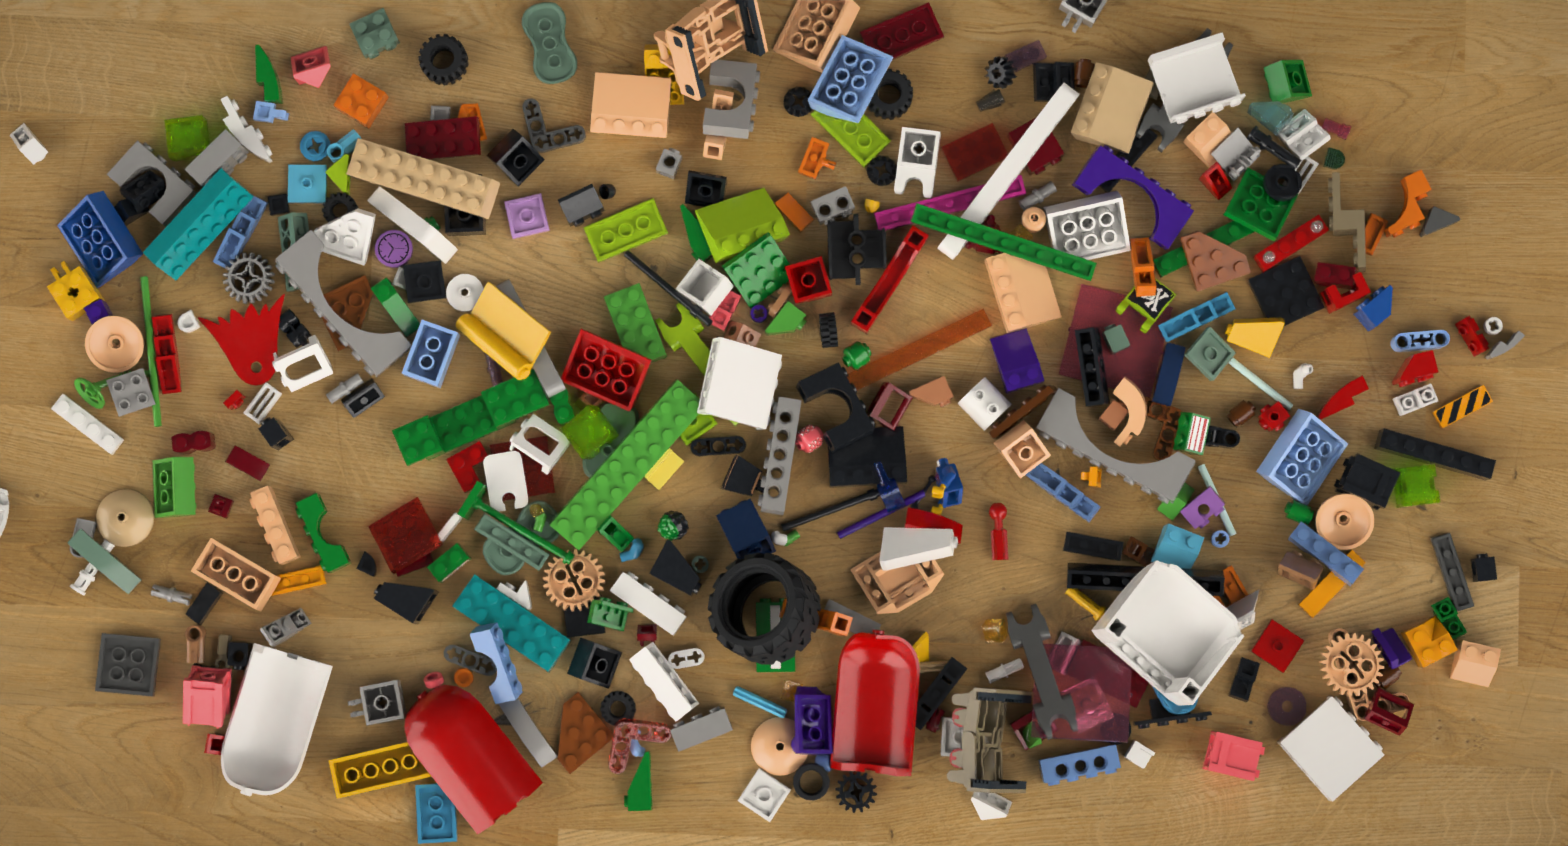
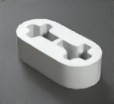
M698 648L681 650L671 653L668 662L674 669L698 666L703 663L705 655ZM694 651H697V654H701V658L698 659L697 663H695V660H688L687 656H692ZM674 655H678L679 658L685 657L686 661H681L679 666H676L675 663L671 662V659H674Z

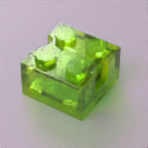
M203 115L164 120L168 157L172 161L186 160V157L198 156L210 145L208 123Z
M587 405L561 428V431L581 459L592 460L600 453L599 448L604 443H611L619 436L596 405Z
M1435 464L1394 469L1400 472L1394 486L1397 508L1440 503L1439 490H1435L1434 477H1437Z

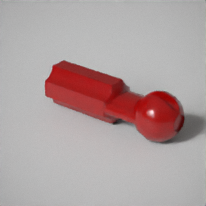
M993 503L989 508V515L994 520V529L991 530L992 560H1009L1007 530L1003 528V519L1007 515V509L1002 503Z

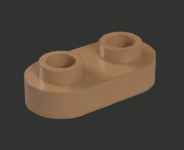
M790 283L788 285L783 284L778 291V294H780L776 301L773 299L767 307L769 310L768 315L775 318L792 295Z

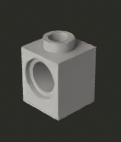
M669 148V150L664 149L657 164L656 173L674 180L682 161L680 152L673 148ZM668 158L675 160L674 165L670 167L664 163Z

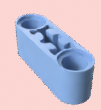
M1445 330L1400 333L1391 339L1390 345L1395 352L1434 350L1446 346L1450 341V335ZM1436 335H1440L1443 338L1442 344L1436 342ZM1398 338H1402L1405 341L1404 347L1398 346ZM1420 338V340L1428 339V341L1422 344L1420 342L1412 343V341Z

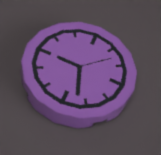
M389 230L381 234L376 240L375 254L378 260L386 267H402L412 257L413 244L408 235L402 231Z

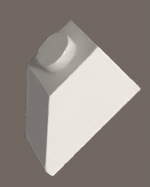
M25 123L10 134L17 148L33 164L43 160L48 153L44 145Z

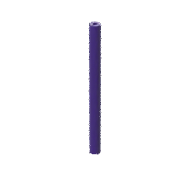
M921 490L838 531L839 538L842 539L926 497L925 492Z

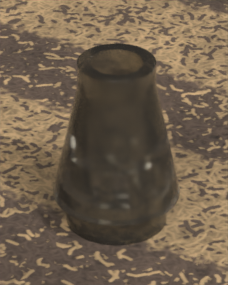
M993 89L979 101H976L980 112L1001 107V104L1006 103L1000 89Z

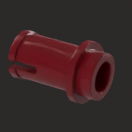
M937 709L928 720V723L925 724V729L936 733L940 729L938 726L945 711Z

